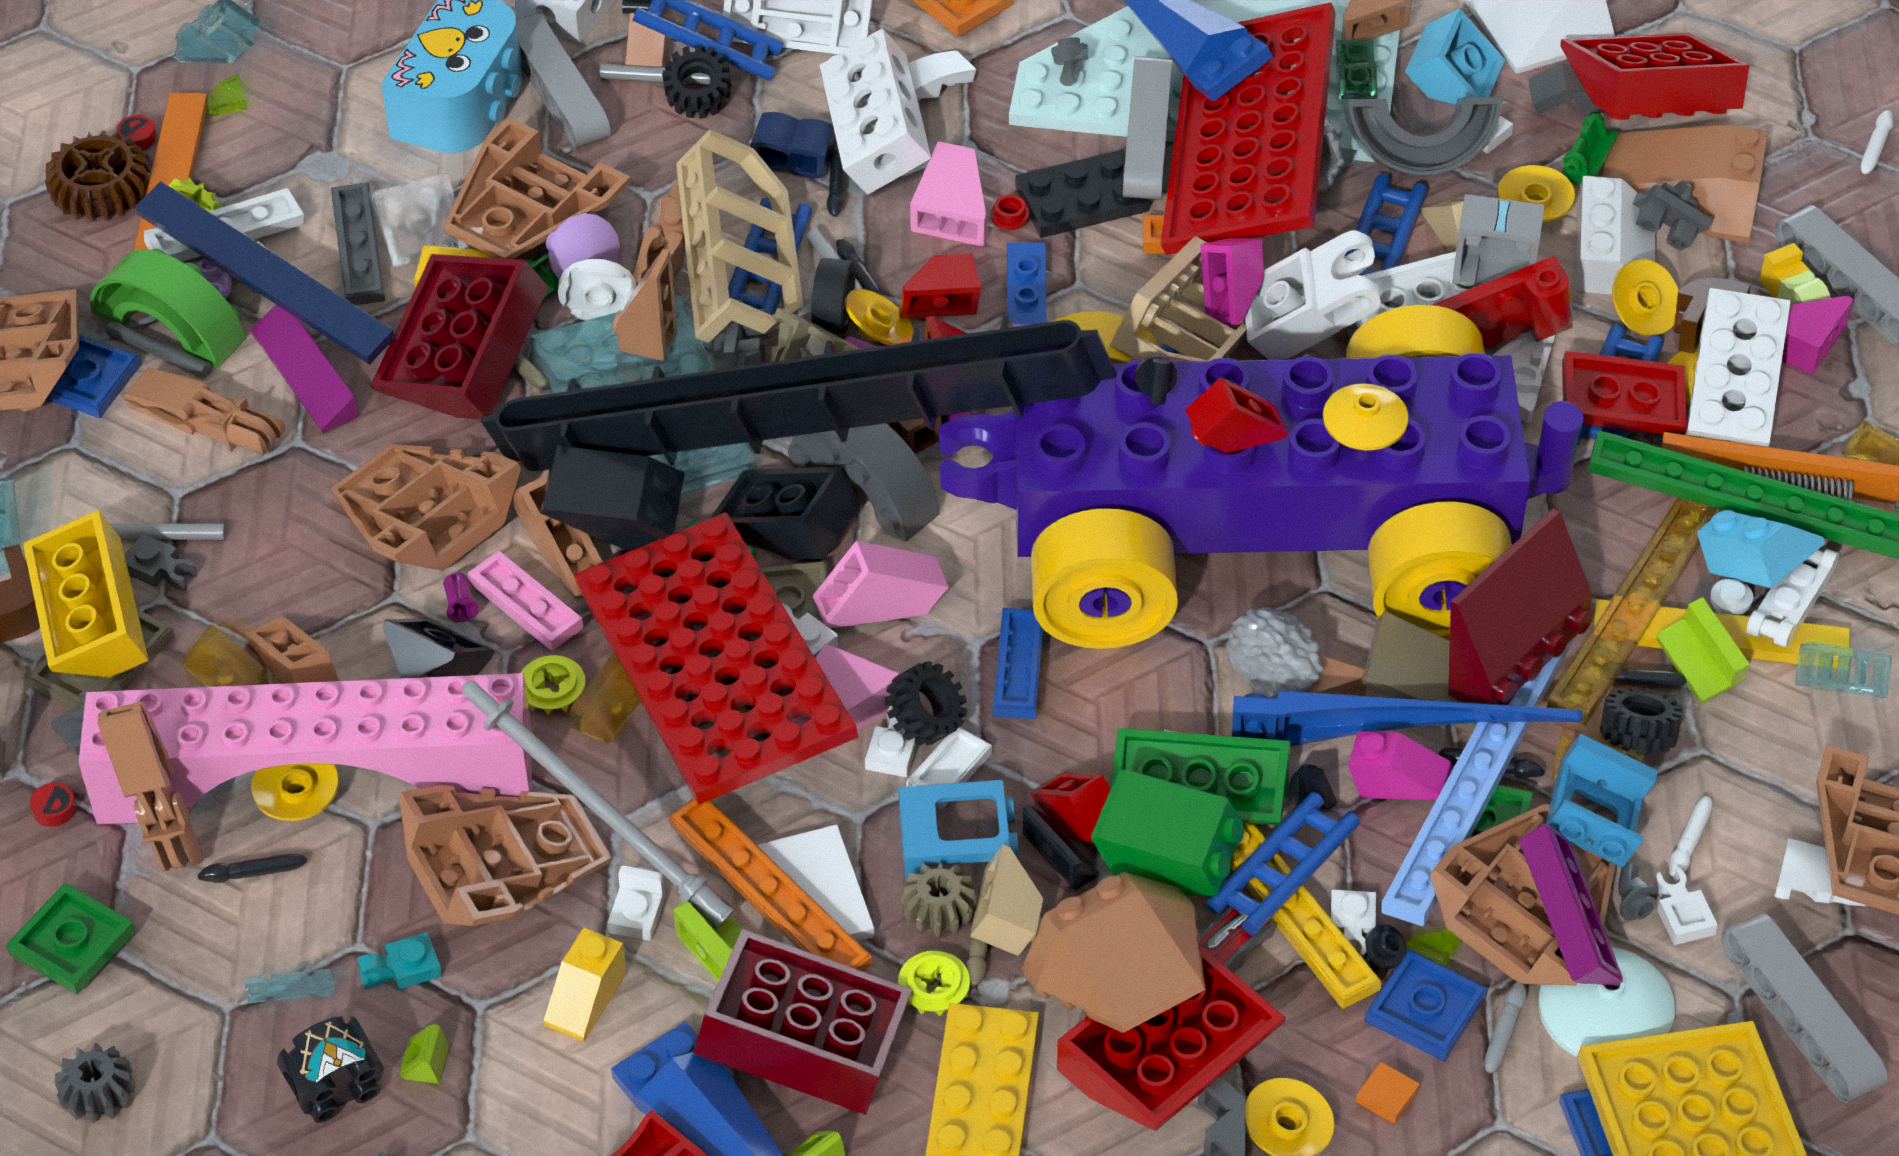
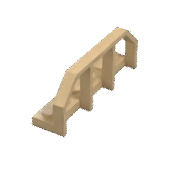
M709 129L676 163L695 337L707 343L721 331L725 330L731 321L763 334L780 325V322L775 320V314L770 315L729 298L725 261L782 285L784 310L796 314L803 307L788 190L753 148ZM712 152L740 164L770 200L772 210L716 186ZM719 209L775 233L779 262L729 240L722 239Z
M1194 236L1136 293L1110 346L1135 360H1143L1151 355H1162L1169 358L1172 362H1195L1228 358L1247 334L1245 317L1242 323L1238 325L1223 324L1178 299L1182 295L1205 308L1203 283L1197 280V278L1202 273L1201 244L1207 243L1206 241ZM1162 314V315H1164V316L1170 318L1171 320H1173V321L1179 323L1180 325H1182V326L1188 328L1189 330H1191V331L1197 333L1198 335H1200V336L1206 338L1207 340H1209V341L1215 343L1216 345L1220 346V348L1218 349L1217 347H1215V346L1209 344L1208 342H1206V341L1200 339L1199 337L1193 335L1192 333H1190V332L1184 330L1183 328H1181V327L1175 325L1174 323H1172V322L1166 320L1165 318L1161 317L1160 315ZM1144 326L1155 339L1184 355L1167 352L1135 333Z

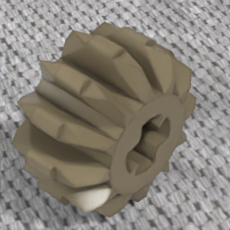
M940 860L934 869L929 868L923 863L919 869V874L909 873L906 887H903L901 892V903L904 905V915L908 923L916 922V928L919 933L929 928L933 929V933L938 938L944 929L956 935L959 924L969 925L972 919V911L977 906V895L975 894L971 875L962 876V870H960L959 865L949 870L945 869L944 864Z

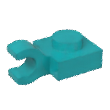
M427 932L384 945L386 956L370 953L357 959L361 970L359 976L364 989H371L395 979L398 990L442 977L441 966Z

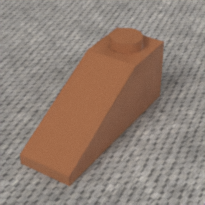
M662 249L630 295L623 311L619 310L616 313L613 332L618 335L619 351L665 361L677 335L670 250Z
M547 474L519 487L511 503L531 540L574 599L582 595L576 586L573 574L603 563L587 533L540 513L548 479Z
M280 616L245 634L248 642L279 684L339 681L327 649L284 616Z

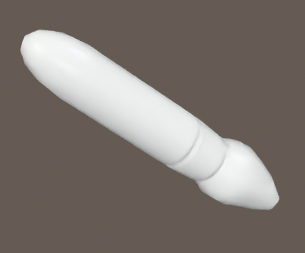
M1885 110L1876 120V128L1861 160L1860 168L1863 174L1870 173L1877 164L1888 133L1893 127V112L1891 110Z
M1709 796L1701 798L1695 805L1677 848L1671 854L1669 874L1673 878L1676 868H1680L1685 872L1690 865V856L1695 850L1712 811L1713 802Z

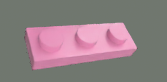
M499 550L467 573L471 586L552 652L583 629L581 616Z

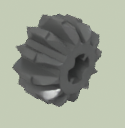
M95 1043L92 1050L86 1053L77 1047L75 1059L62 1058V1071L55 1074L54 1081L58 1090L57 1097L60 1105L64 1109H69L71 1116L75 1120L87 1114L88 1120L94 1124L100 1114L105 1113L113 1119L115 1107L128 1108V1095L135 1092V1082L131 1074L133 1070L129 1060L126 1057H121L119 1051L114 1046L103 1052L102 1047Z

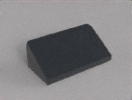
M1029 804L1023 807V835L1072 888L1077 890L1100 875L1099 870L1048 816Z

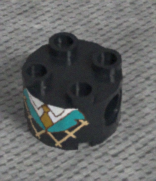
M342 1016L332 1017L316 1023L292 1039L295 1048L289 1054L283 1048L278 1055L277 1065L295 1094L300 1108L304 1114L311 1115L315 1123H323L332 1119L339 1112V1106L354 1099L357 1103H365L375 1098L381 1091L378 1081L382 1078L384 1066L355 1017L350 1016L349 1023H345Z

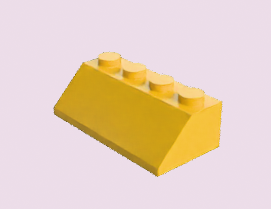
M99 509L23 543L48 667L52 672L111 678L149 661L121 538Z

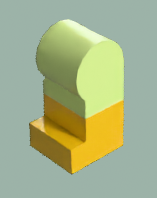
M1795 243L1764 255L1759 282L1774 298L1791 300L1790 308L1793 304L1829 299L1830 293L1822 280L1815 278V275L1802 262L1803 252Z

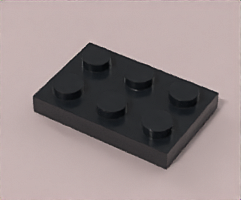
M1123 149L1015 175V187L1029 209V216L1040 238L1149 212V199L1123 197L1126 156Z

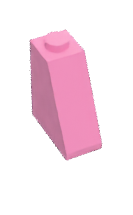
M940 141L937 142L910 203L911 231L976 246H985L986 210L975 149Z
M855 541L812 597L823 624L832 629L927 615L949 586L936 556Z
M825 643L815 659L856 724L858 731L888 711L890 706L885 705V698L891 694L886 692L888 685L893 683L891 680L900 673ZM797 717L792 722L803 724L809 721L810 717Z

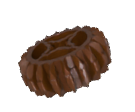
M88 131L87 137L79 139L73 136V143H61L60 151L51 153V160L46 163L45 184L55 207H59L64 215L72 213L76 220L86 216L90 222L96 217L103 216L107 221L108 216L116 213L122 216L124 208L135 209V202L144 198V193L148 189L150 180V168L148 161L145 159L144 152L140 146L133 143L132 138L123 139L119 132L109 137L105 131H102L99 136H92Z

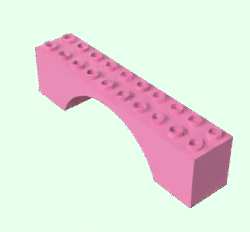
M524 673L86 692L79 766L96 824L139 823L134 810V802L137 800L136 795L124 797L97 722L98 714L101 711L144 701L169 754V759L173 764V774L168 775L170 785L175 791L181 793L186 807H192L208 791L239 775L267 767L299 763H328L361 767L396 777L419 789L447 785L454 786L457 793L479 794L481 788L495 789V795L519 797L521 791L532 792V756L498 726L486 731L483 725L488 717L463 695L462 687L466 682L473 681L499 704L510 698L514 703L509 713L532 732Z

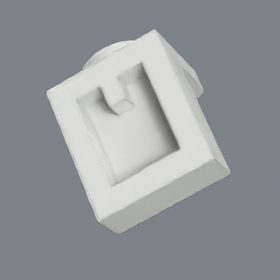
M623 865L618 873L620 888L608 920V931L612 934L652 941L666 899L663 874L647 867L640 866L635 868Z

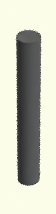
M112 320L107 326L106 333L203 378L207 377L211 372V363L115 320Z

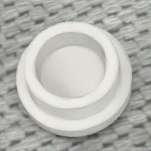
M1724 579L1712 587L1710 600L1717 613L1742 616L1752 605L1753 593L1750 587L1742 581Z

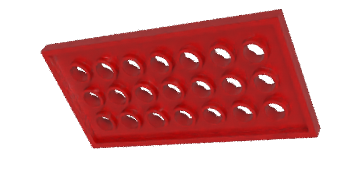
M1331 2L1236 22L1246 27L1249 34L1267 45L1273 58L1214 102L1194 89L1183 75L1160 244L1165 255L1178 253L1194 236L1210 243L1228 238L1252 239L1314 227L1336 12ZM1292 116L1289 120L1285 121V118ZM1289 143L1287 146L1282 148L1283 144ZM1253 150L1251 153L1245 155L1247 151ZM1286 170L1283 174L1279 175L1280 171ZM1250 177V178H1249L1248 180H1246L1245 182H1242V180H1243L1244 178ZM1284 197L1282 200L1275 203L1276 199ZM1246 205L1244 208L1238 210L1240 206ZM1209 212L1206 216L1202 217L1203 213Z
M726 512L671 534L665 539H659L573 574L579 592L698 805L859 738L856 724ZM703 556H713L711 560L706 562L698 560ZM664 572H675L672 576L667 578H662L661 576H659ZM718 582H729L728 585L722 588L713 586ZM628 587L637 588L636 590L628 594H623L622 592H620L621 590ZM683 597L691 598L689 601L683 604H677L674 602L675 600ZM734 608L745 609L739 614L732 615L729 613ZM644 613L652 614L649 618L644 620H638L635 618L638 615ZM695 624L706 625L704 628L697 631L689 629L691 626ZM752 634L761 635L760 638L754 641L744 639ZM657 640L667 641L665 644L658 647H653L652 645H650L652 642ZM710 651H722L716 657L708 658L705 656ZM768 661L777 662L775 666L767 669L760 666ZM672 667L683 668L681 671L674 674H668L667 672H665L666 670ZM726 678L738 679L736 682L730 685H724L720 683L722 680ZM788 688L794 690L791 694L786 696H780L778 694H775L776 692L782 689ZM688 694L699 695L692 701L685 702L681 700L682 697ZM744 705L755 706L752 710L745 713L736 711ZM797 717H810V720L803 724L792 722ZM703 722L715 723L708 729L700 730L696 727ZM760 733L771 734L767 739L762 741H756L755 739H752L755 735ZM719 750L731 751L727 756L722 758H716L715 756H712L715 752Z

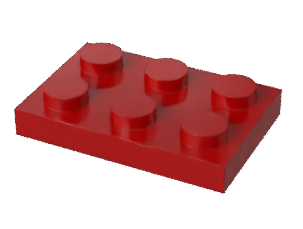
M1565 351L1562 359L1563 401L1576 405L1582 411L1584 416L1583 425L1663 435L1664 432L1685 434L1687 416L1684 366Z

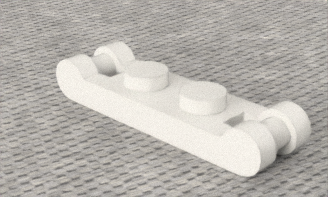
M1826 549L1825 552L1817 550L1778 584L1770 588L1758 609L1753 611L1747 624L1746 634L1757 638L1761 635L1774 639V644L1787 648L1832 576L1838 563L1839 553ZM1807 564H1810V565H1812V566H1815V567H1817V569L1812 568L1811 566H1809V565H1807Z

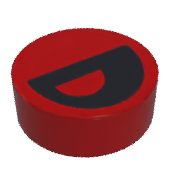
M132 115L124 118L117 125L116 132H119L123 139L132 138L133 143L140 146L141 150L150 147L156 140L154 123L146 116Z
M54 782L42 785L34 791L30 798V807L38 823L52 827L62 825L73 817L76 811V802L72 790L67 785Z

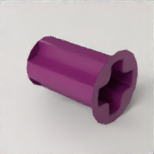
M462 573L448 575L443 581L449 604L446 611L447 617L454 622H466L473 619L478 614L479 605L472 599L467 577Z

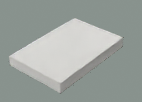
M837 825L757 845L857 942L875 937L873 923ZM781 935L784 944L795 947L784 935Z

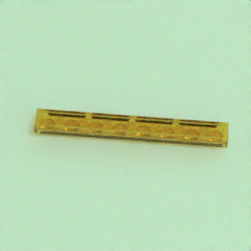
M1677 497L1549 696L1547 708L1582 710V721L1578 723L1585 726L1588 724L1699 548L1700 541L1697 531L1707 524L1715 514L1719 513L1720 509Z

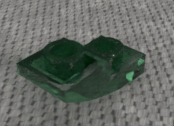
M1336 40L1335 62L1339 100L1377 99L1376 63H1374L1373 40Z

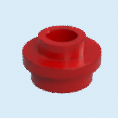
M1004 195L998 198L993 205L991 220L1001 229L1016 230L1028 222L1029 209L1021 197Z

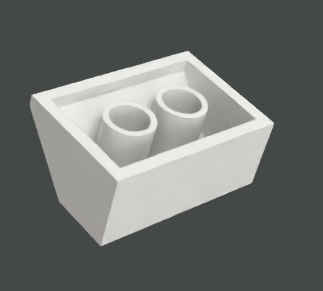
M1583 176L1577 212L1575 292L1612 295L1613 281L1621 267L1637 259H1647L1655 262V232L1646 231L1636 225L1640 208L1633 205V201L1638 193L1623 179Z

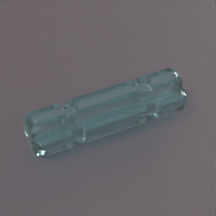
M329 969L316 970L314 975L309 976L308 971L271 974V979H265V975L249 976L246 978L245 983L246 997L248 1002L251 1003L267 1002V997H273V1001L310 998V993H315L316 997L331 996L335 991L334 974Z

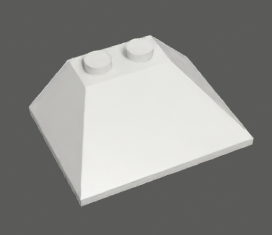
M724 0L723 16L784 42L782 48L838 55L860 42L863 38L868 37L873 0ZM736 37L733 39V42L747 43Z
M1463 0L1515 74L1567 59L1560 47L1561 39L1615 36L1606 0Z

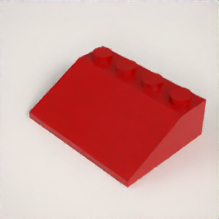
M1691 33L1561 39L1560 47L1593 105L1607 112L1609 118L1627 120L1630 118V115L1637 114L1648 118H1661L1663 113L1693 116L1695 111L1726 114L1727 109H1743L1750 65Z
M1199 944L1198 950L1203 966L1204 991L1124 1033L1086 1016L1058 1039L1057 1070L1088 1098L1154 1131L1161 1128L1285 1023L1286 1017Z

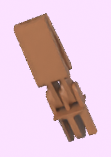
M678 178L670 189L668 196H661L659 221L654 227L648 228L644 234L633 275L637 285L662 249L670 250L673 280L682 267L685 239Z
M150 367L124 393L125 401L129 408L193 435L196 431L211 439L225 443L230 452L236 446H240L264 456L267 449H270L276 442V438H279L285 431V424L282 420L249 408L245 397L240 401L228 397L224 398L212 392L204 382Z
M144 701L101 711L98 714L97 724L124 797L127 798L135 795L137 797V800L134 802V810L144 834L142 841L143 843L150 842L161 871H169L171 865L174 869L186 867L188 859L191 865L200 864L204 857L189 821L191 807H186L181 793L175 791L170 785L168 775L173 774V764L169 759V754Z

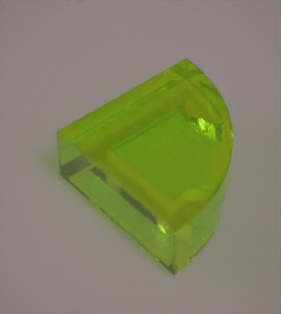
M239 75L229 77L213 88L208 97L210 116L247 109Z
M1441 929V932L1413 936L1407 941L1406 947L1447 968L1463 941L1448 929Z

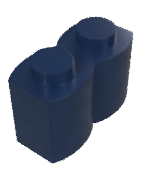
M766 112L762 113L750 147L758 153L772 171L788 170L793 174L806 178H822L825 176L835 149V131L832 124L822 120H798L784 113Z

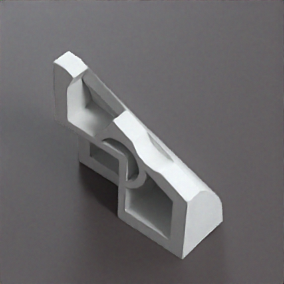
M1788 838L1775 897L1789 899L1792 889L1804 892L1815 902H1838L1846 905L1866 907L1864 904L1832 895L1826 847Z

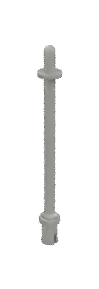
M469 681L463 685V695L488 717L483 725L486 731L496 726L502 729L676 885L680 895L678 900L682 904L688 900L716 930L725 923L736 908L731 906L707 884L708 878L702 873L698 876L697 874H689L510 714L509 712L514 703L513 700L507 698L499 704L477 683Z

